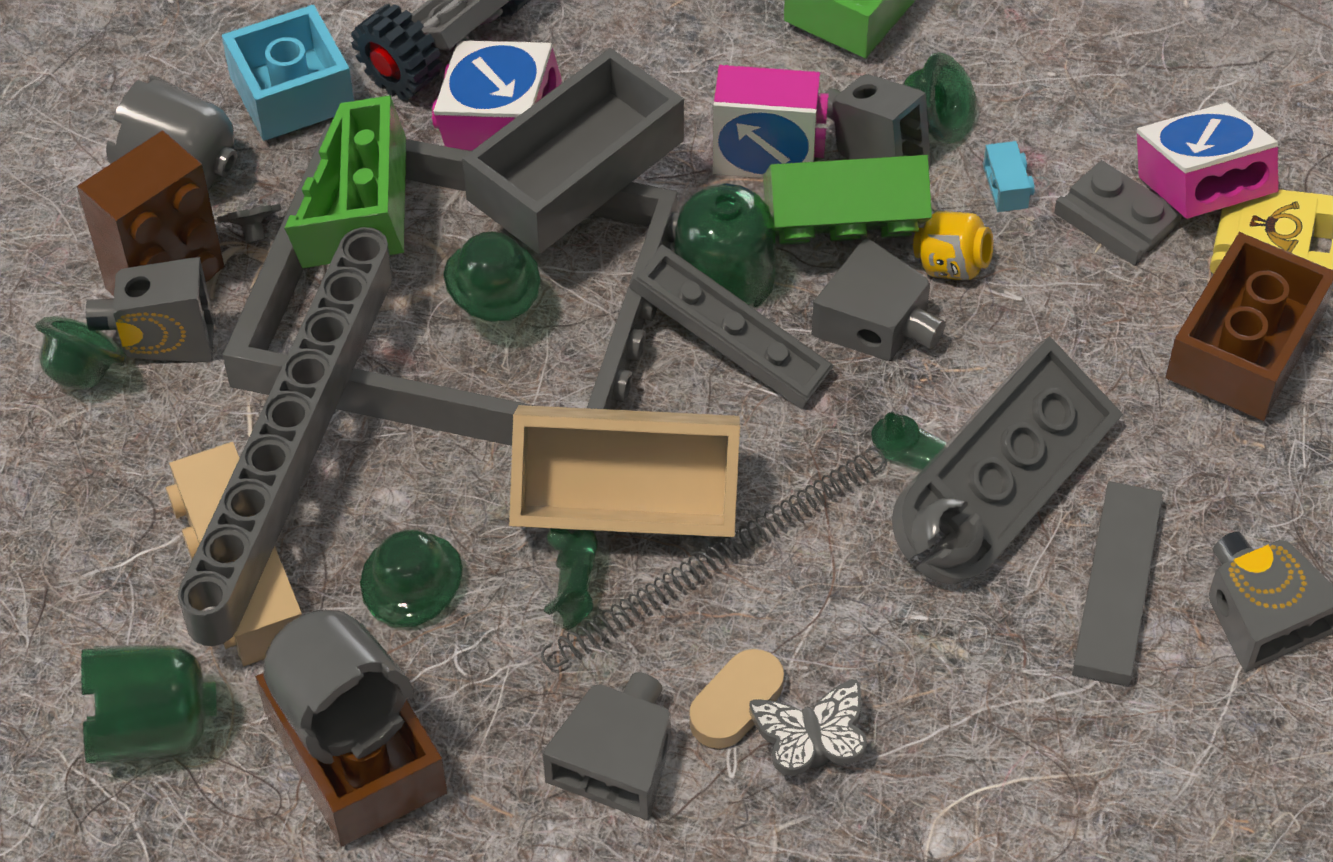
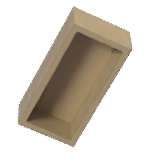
M518 405L513 414L509 526L735 537L740 416Z

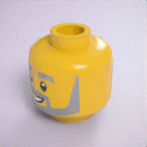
M937 211L932 214V218L925 223L923 228H919V231L915 232L913 239L914 256L921 259L925 272L932 277L971 280L979 274L981 268L986 269L991 262L993 234L991 229L985 227L982 219L976 214Z

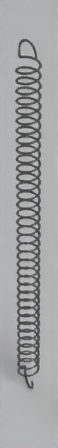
M870 447L865 451L867 453L870 450H877L882 455V464L875 470L865 457L856 455L854 461L848 460L846 466L839 465L838 471L831 470L830 476L823 475L822 481L815 480L813 486L807 485L805 491L799 490L797 492V496L790 495L789 501L782 500L781 506L774 505L772 511L766 510L764 516L758 515L756 521L750 520L747 526H740L739 532L735 531V533L739 534L745 548L750 550L748 540L741 534L742 528H746L752 541L758 544L759 540L750 529V523L756 524L761 537L767 539V534L758 523V518H763L768 530L775 534L774 526L766 518L767 513L773 514L775 523L780 529H783V522L774 512L775 508H780L786 522L792 524V519L783 508V503L787 502L793 515L800 519V513L791 503V498H797L802 511L808 514V507L799 498L801 492L805 493L811 507L816 509L817 504L807 492L809 487L814 489L817 499L824 504V496L815 487L817 482L822 483L825 494L833 499L831 489L824 483L825 477L830 478L834 490L841 494V487L832 477V473H838L842 485L849 489V482L840 472V468L845 467L850 480L857 484V477L848 467V464L853 462L858 475L865 479V472L856 462V459L858 457L864 459L870 466L871 473L873 474L880 470L885 463L883 452L876 447ZM723 537L722 542L715 541L714 547L707 546L705 552L699 551L697 558L690 557L688 563L681 562L680 568L673 567L671 573L665 572L663 579L657 577L654 580V584L647 583L645 589L638 588L637 595L631 593L628 596V600L621 599L619 605L612 604L611 611L605 609L602 612V616L594 615L593 622L586 620L584 627H576V633L568 631L567 638L559 637L558 646L565 659L564 661L556 665H551L545 661L544 652L548 647L552 646L551 644L543 648L541 652L542 661L549 667H559L565 664L569 659L562 650L561 639H564L569 644L573 654L578 656L576 648L570 642L569 634L576 636L583 650H587L584 641L579 637L578 628L583 629L590 642L595 645L596 642L587 629V623H591L599 637L604 639L602 631L596 625L597 617L604 622L608 632L613 634L611 626L605 620V612L611 614L617 627L622 629L619 619L614 615L613 607L619 608L626 622L630 623L631 620L628 614L622 608L623 601L629 604L634 616L639 618L637 609L631 603V596L636 597L643 611L648 613V608L640 598L639 591L645 592L651 605L656 607V601L648 592L649 585L655 588L660 600L665 602L663 593L656 585L657 580L662 581L668 594L674 597L673 590L665 581V575L671 576L676 588L682 591V586L673 573L675 569L680 571L684 582L691 586L690 579L682 570L683 564L689 566L692 576L699 581L700 577L697 571L691 566V559H695L702 573L708 576L706 567L699 560L700 554H704L710 567L716 570V564L707 553L708 549L714 550L718 561L725 565V560L716 549V544L720 543L723 545L726 555L731 560H733V554L725 545L724 540L726 538L730 539L735 551L742 555L740 546L733 537Z

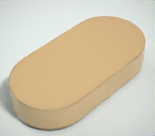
M749 649L736 654L693 700L690 707V729L693 736L701 744L710 748H727L738 743L755 725L749 712L750 701L753 699H763L776 702L780 697L784 679V671L780 661L773 654L760 649Z

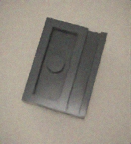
M1103 160L1099 161L1071 186L1070 192L1065 197L1060 196L1056 200L1054 214L1134 266L1140 262V257L1145 252L1150 253L1180 225L1182 216L1167 201Z

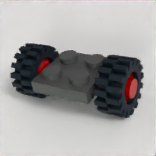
M428 0L413 13H410L408 10L401 12L400 6L395 4L392 6L385 4L354 28L355 30L351 33V37L354 39L351 42L352 48L359 52L356 55L358 62L366 65L367 68L364 69V72L368 77L373 75L376 78L375 84L380 89L386 86L387 93L392 97L397 94L398 99H409L440 74L439 69L442 68V61L437 59L440 56L439 49H443L444 52L454 51L459 41H469L470 37L468 34L479 25L488 24L499 16H512L531 0Z

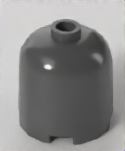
M150 75L148 84L137 80L124 95L113 118L114 121L121 123L117 142L115 144L108 141L106 145L107 161L110 164L163 130L202 164L207 189L216 184L221 177L226 178L232 172L237 160V151L233 149L235 143L234 128L226 113L219 107L154 75Z
M319 609L299 616L288 623L274 637L266 652L263 673L266 684L275 702L311 757L325 764H332L334 762L332 756L353 752L356 758L360 759L383 746L402 727L404 720L399 715V712L406 698L411 700L414 696V690L409 678L367 628L344 611Z

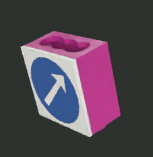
M459 41L456 44L450 64L446 66L444 82L438 99L434 101L432 108V122L435 129L440 130L444 145L456 149L474 150L562 84L552 43Z
M719 65L713 105V174L763 178L764 173L771 164L814 162V158H824L826 128H817V123L826 124L829 94L819 93L820 72Z
M1227 102L1137 128L1139 178L1186 219L1278 192V141Z

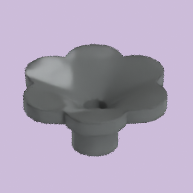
M281 204L264 205L248 210L231 212L216 218L218 224L232 223L242 226L245 243L265 240L262 221L270 214L281 211L282 208Z

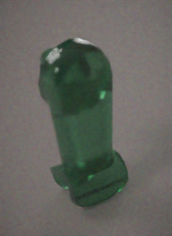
M888 412L884 418L880 419L873 426L871 432L873 446L878 448L886 459L923 470L947 443L920 428L914 419L905 415H895L894 412Z
M550 528L547 534V541L552 548L560 552L556 560V567L560 571L557 596L545 605L544 612L551 615L557 611L563 618L562 628L569 631L585 619L593 610V601L588 588L597 554L598 540L592 530H576L572 534L566 529Z

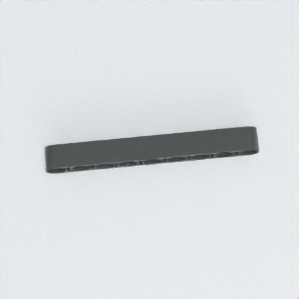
M367 227L353 229L341 240L179 587L178 599L188 635L198 644L203 646L220 645L231 639L237 631L392 283L389 248L386 237L379 230ZM208 607H215L211 610L202 611L203 609Z

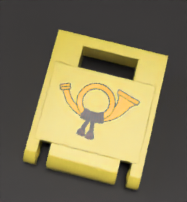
M1278 189L1276 193L1222 208L1210 262V271L1213 274L1215 273L1239 232L1333 270V239L1330 253L1309 251L1313 228V237L1332 239L1333 196Z

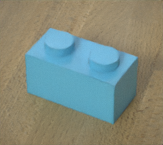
M1017 141L986 145L983 168L997 212L1027 209L1030 195H1034L1035 187L1032 176L1027 175L1026 156L1024 153H1020Z

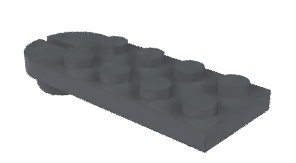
M1050 336L1042 340L899 495L893 509L892 526L900 550L907 559H910L929 549L937 540L936 534L941 530L945 536L921 561L916 569L926 577L945 584L962 583L983 573L1099 443L1123 413Z

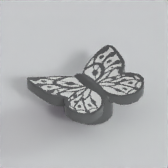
M856 679L846 681L829 691L813 708L805 707L799 710L793 706L763 699H753L750 701L749 712L759 733L767 742L774 744L772 751L774 768L784 775L796 776L804 773L809 768L821 767L830 760L841 765L853 764L863 757L867 749L866 735L855 726L861 716V689Z

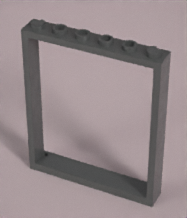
M327 124L222 354L229 385L232 388L269 395L286 360L287 354L268 351L304 268H302L284 227L289 216H296L304 198L301 189L306 178H313L321 161L318 152L331 124ZM406 139L405 180L466 191L462 158L471 151ZM631 182L590 214L591 216L649 227L629 287L636 274L662 244L669 249L672 242H680L682 228L685 223V214L678 212V193L676 190ZM629 287L589 399L588 409L615 410L618 401L626 402L632 382V371H629L631 361H640L646 338V331L642 330L645 320H654L657 307ZM354 368L336 409L512 446L513 414L518 405H535Z

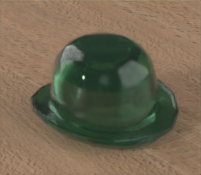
M943 52L931 54L924 64V68L910 73L902 85L926 93L928 132L936 141L953 144L961 141L973 127L977 115L976 94L970 77L953 57Z
M494 231L481 232L470 237L462 248H459L447 260L443 273L446 290L454 302L471 316L489 322L510 321L527 312L538 298L541 284L537 262L529 252L520 247L508 235Z
M49 316L35 323L37 331L44 334L39 354L41 368L51 380L64 387L74 390H88L100 383L113 364L124 366L127 363L126 355L116 341L103 331H89L85 322L69 317Z
M404 529L392 533L374 549L364 563L360 580L363 603L375 619L391 627H416L437 617L450 605L459 590L463 575L461 556L449 541L422 530Z

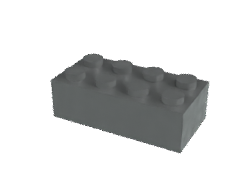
M608 48L462 158L466 199L535 252L541 254L684 141V98L612 48Z

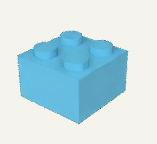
M314 4L221 35L229 76L263 141L335 116L340 103L354 101L350 68Z

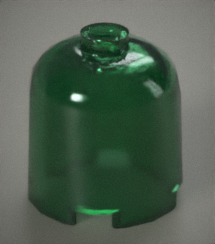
M727 183L710 185L691 195L681 207L675 228L674 253L746 304L750 305L754 302L753 307H758L772 293L776 278L775 228L770 207L758 194L741 185Z
M94 646V649L81 650L82 695L94 694L95 716H87V721L83 722L86 763L98 762V764L168 758L186 754L195 748L204 734L205 717L217 716L216 681H204L200 662L192 652L181 646Z

